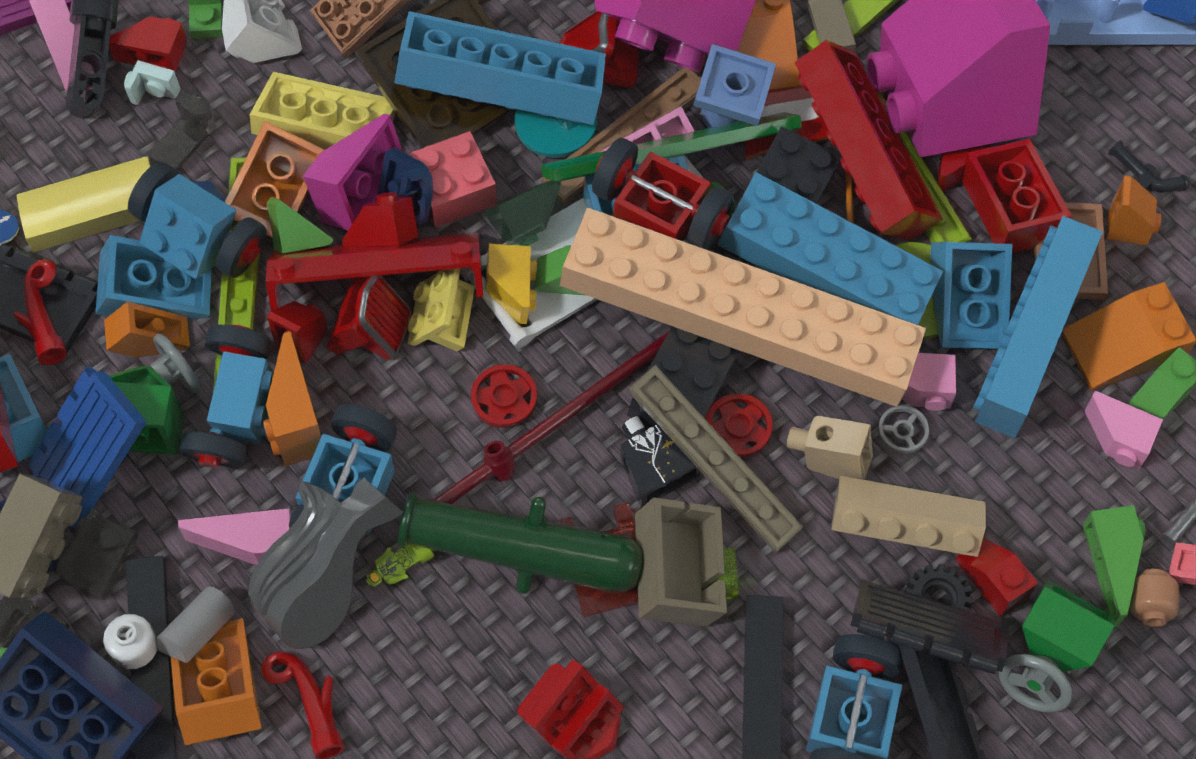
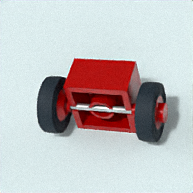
M624 138L615 140L597 165L592 183V192L607 201H612L616 198L614 201L613 217L680 241H684L687 236V241L691 245L707 250L718 235L723 233L729 222V213L734 199L733 194L717 186L710 191V181L651 151L638 169L633 171L638 157V146Z

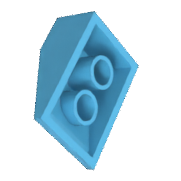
M114 235L109 236L100 251L96 315L110 316L128 301L187 316V319L209 317L212 268L199 278L194 279L139 244L140 240Z
M931 243L930 264L943 271L932 294L940 347L999 348L1010 318L1012 244Z
M8 354L0 358V383L17 462L33 456L39 444L42 443L47 429L11 355Z

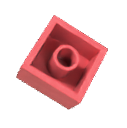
M471 131L408 153L409 156L424 163L431 173L433 196L429 216L435 228L497 205L496 184Z

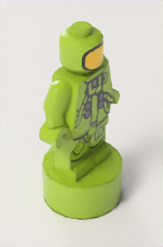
M411 544L395 553L391 552L389 547L375 561L378 571L373 570L367 574L366 582L369 586L375 587L382 582V578L389 585L403 579L406 580L409 576L406 575L405 570L419 562L424 564L435 556L431 549Z

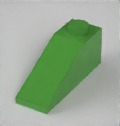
M1134 505L1091 511L1083 523L1107 613L1115 617L1114 627H1118L1128 615L1145 537L1144 522L1141 517H1137Z

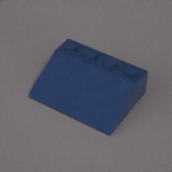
M46 611L20 629L0 658V738L25 759H125L164 710V707Z

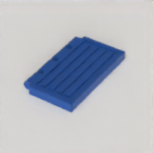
M85 367L73 387L74 391H71L57 414L58 417L54 419L43 437L42 443L39 444L28 462V466L33 471L31 476L44 478L83 497L79 504L82 506L80 516L75 524L70 526L71 528L84 524L147 423L106 372H97L91 367Z

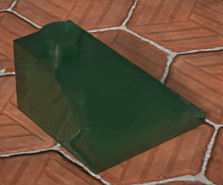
M545 181L483 212L507 245L518 243L519 246H528L539 240L537 233L546 230L561 182Z

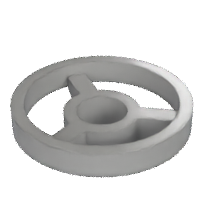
M904 405L895 406L888 409L882 415L878 425V434L882 443L888 449L896 453L909 454L919 450L925 444L929 434V425L925 416L917 409ZM895 412H908L912 414L908 420H899L893 426L883 425L884 420ZM918 418L924 427V437L920 443L914 445L912 441L914 427L912 424ZM903 427L908 430L909 434L901 436L897 433L896 429ZM884 432L892 435L896 442L905 444L908 448L892 444L885 437Z

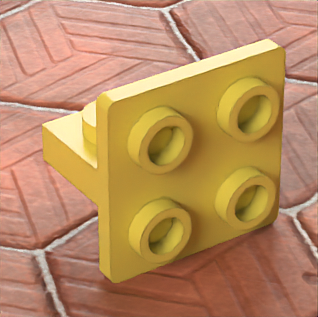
M461 268L440 270L417 285L413 295L415 300L414 311L408 322V344L416 346L428 339L456 352L464 348L475 286L459 279Z

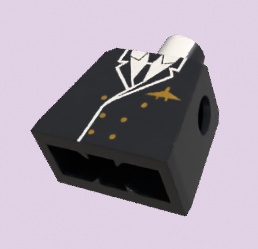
M635 416L623 424L622 429L629 440L620 445V458L641 508L653 498H662L700 477L701 471L658 424L647 429L640 416Z

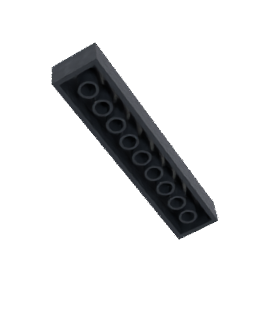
M781 126L757 173L818 205L834 176L842 156ZM718 245L713 250L714 253L762 269ZM672 326L648 371L656 365L705 419L741 351ZM632 398L627 416L631 418L640 416L644 424L650 428L657 425L641 405Z

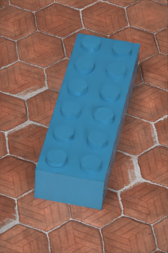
M409 11L394 83L405 85L409 88L434 91L442 95H453L476 102H486L505 106L509 109H519L538 113L542 116H553L575 123L593 125L602 95L606 53Z
M755 172L717 244L767 272L918 325L943 273L942 270L757 172Z
M1062 216L1057 228L1050 226L973 408L979 410L975 420L976 423L1012 438L1016 437L1030 410L1103 231Z

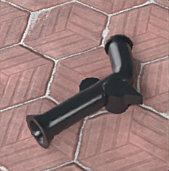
M1122 140L1118 141L1108 152V155L1115 156L1138 178L1137 182L1146 190L1149 188L1155 192L1166 193L1177 190L1185 191L1189 188L1190 180L1186 175L1181 174L1179 177L1168 179L1157 178L1154 175L1155 167L1152 164L1143 165L1124 147Z

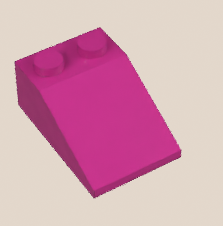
M381 115L321 152L303 175L323 224L349 230L363 206L376 201L385 151L395 147L403 152L390 115Z

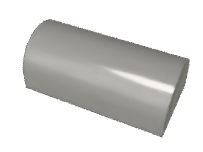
M206 587L156 637L158 651L188 663L235 614L234 607L229 598L217 588Z

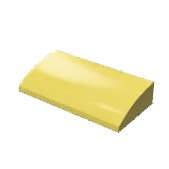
M273 72L250 113L251 133L258 135L264 121L326 150L383 114L390 115L393 122L395 111L384 96Z
M148 156L17 194V203L24 235L32 252L34 253L141 221L128 211V201L135 184L151 166Z

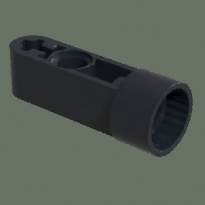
M119 0L71 1L69 20L75 26L66 105L69 112L78 118L91 116L103 101L110 31L117 26ZM81 62L90 63L95 69V74L85 72ZM86 87L89 88L86 90L85 100L90 102L89 104H85L84 98L80 97Z

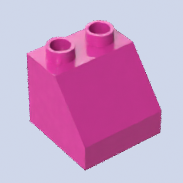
M595 0V9L606 16L620 21L615 34L616 39L647 51L653 50L657 39L669 44L664 60L679 67L701 73L712 44L737 51L756 0Z
M908 0L881 23L880 51L869 53L867 56V73L876 91H887L888 93L887 111L893 131L896 134L908 132L920 157L1037 135L1051 25L1035 0Z

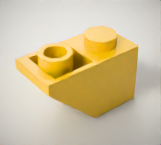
M489 244L486 261V292L519 324H527L529 311H535L536 290H530V281L536 280L537 260H530L531 246Z

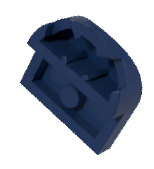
M395 147L386 150L377 195L396 192L397 197H412L416 226L418 228L426 224L429 217L433 196L431 173L424 163Z

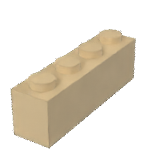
M840 476L831 530L978 557L986 529V502Z

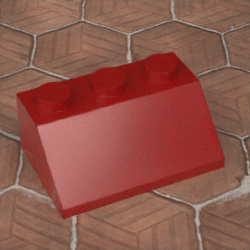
M1030 139L967 153L966 165L960 179L994 244H1012V253L1032 249L1045 239L1050 226L1058 227L1062 216L1072 218L1069 209Z

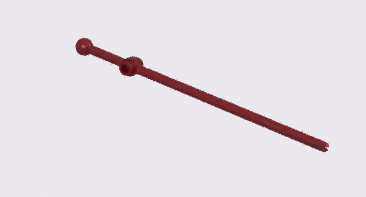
M668 332L506 447L501 441L488 443L484 448V463L435 499H425L453 504L491 475L498 481L510 479L515 473V458L653 360Z

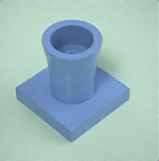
M712 44L693 104L694 107L701 108L704 124L708 128L742 121L758 126L776 64Z

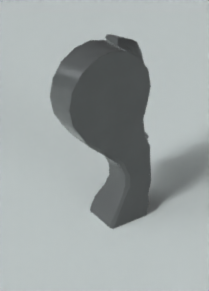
M364 477L355 485L351 496L341 503L322 488L309 482H300L298 491L303 501V511L290 529L265 552L253 570L248 592L251 605L259 615H265L266 623L288 647L298 650L311 648L325 641L337 630L346 617L350 605L354 553L359 541L368 530L392 521L404 513Z

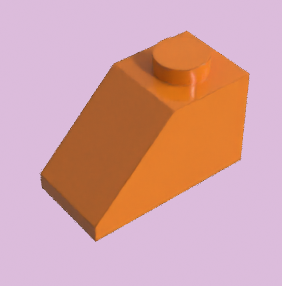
M1124 175L1108 209L1106 240L1147 246L1152 234L1159 232L1161 214L1156 213L1157 199L1131 176Z
M127 301L104 319L106 350L136 358L160 354L153 341L154 336L158 333L165 335L179 351L187 350L190 347L187 316Z

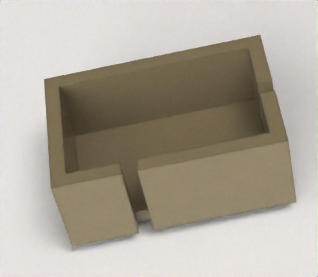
M19 474L0 513V594L9 598H34L36 594L42 592L49 578V574L46 572L52 559L56 560L64 549L65 540L63 537L65 534L63 532L69 525H74L80 516L82 506L79 504L83 498L82 496L44 478Z
M653 498L635 513L636 542L641 546L643 552V567L640 580L638 581L639 619L707 627L727 613L724 580H717L701 592V588H705L725 574L721 507L690 503L684 507V502Z

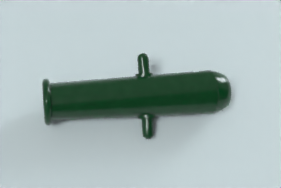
M412 491L406 499L399 527L398 545L400 548L404 549L408 544L515 569L518 573L516 590L521 594H525L530 590L534 575L610 593L627 592L634 589L638 584L643 567L641 546L624 535L547 522L544 519L546 501L542 497H535L532 500L529 516L519 517L420 499L417 492Z

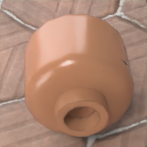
M1146 569L1141 571L1135 578L1129 606L1130 613L1136 619L1143 621V624L1148 627L1164 626L1166 622L1173 620L1179 613V584L1164 570Z

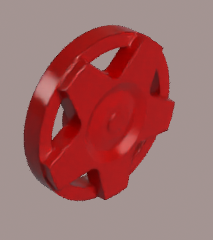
M508 364L492 366L479 374L472 385V407L477 416L489 426L495 428L516 426L526 421L536 407L537 389L535 382L525 370L517 366ZM506 373L515 374L521 378L510 380ZM490 377V386L479 388ZM531 391V400L528 405L523 398ZM479 405L488 407V413L486 414ZM508 415L514 416L513 418L505 419Z
M730 394L720 398L711 406L706 421L727 441V444L740 458L749 457L760 452L769 442L773 428L772 417L768 408L757 398L746 394ZM734 402H743L750 405L740 409ZM719 409L722 418L712 422L714 414ZM762 415L766 421V430L758 424ZM746 444H755L753 447L745 449Z

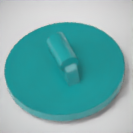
M519 109L515 113V129L520 141L532 152L545 157L560 158L572 155L594 137L597 128V113L593 125L575 123L553 116H542L538 113Z

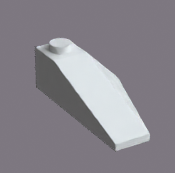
M224 0L222 33L225 49L234 57L256 63L298 54L302 47L293 20H286L282 13L285 7L282 0Z

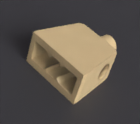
M816 416L813 418L809 431L791 427L787 439V448L805 452L807 468L836 479H840V476L865 480L873 457L871 426L866 423Z

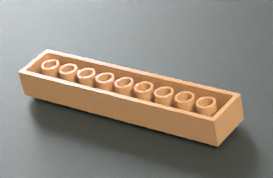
M588 207L568 252L561 274L560 286L896 407L907 390L926 328Z

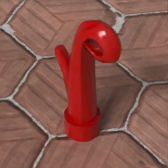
M51 260L36 261L26 273L24 297L28 316L20 312H14L15 319L33 337L38 360L43 365L57 364L67 356L63 340L54 329L39 289L50 285L55 279L56 266Z
M283 651L274 652L267 656L261 666L262 676L266 681L280 684L295 676L312 737L310 744L315 758L330 759L340 754L345 749V746L333 719V678L327 676L322 691H320L314 676L300 657L291 652ZM277 665L287 666L281 673L273 671V668Z

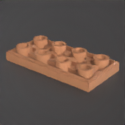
M320 0L310 11L340 52L348 58L410 0Z

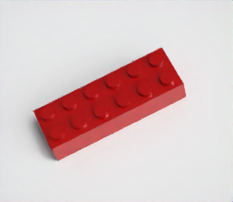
M826 39L794 62L800 73L798 75L800 84L805 90L810 92L814 100L812 107L815 113L824 120L828 128L826 130L828 139L835 147H838L842 155L840 159L842 167L853 177L857 185L855 192L858 198L867 205L872 214L869 216V219L875 230L882 234L911 241L941 222L943 218L899 133L896 134L893 131L888 112L858 54Z

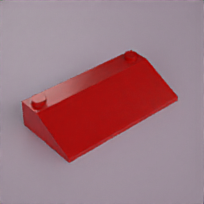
M479 233L415 238L401 246L343 247L342 244L289 253L274 251L267 260L266 286L271 311L280 307L281 284L469 267L475 276L476 296L484 297Z

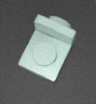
M139 60L133 71L128 72L124 81V88L129 100L135 105L139 104L145 91L156 97L165 96L176 99L181 89L173 70Z

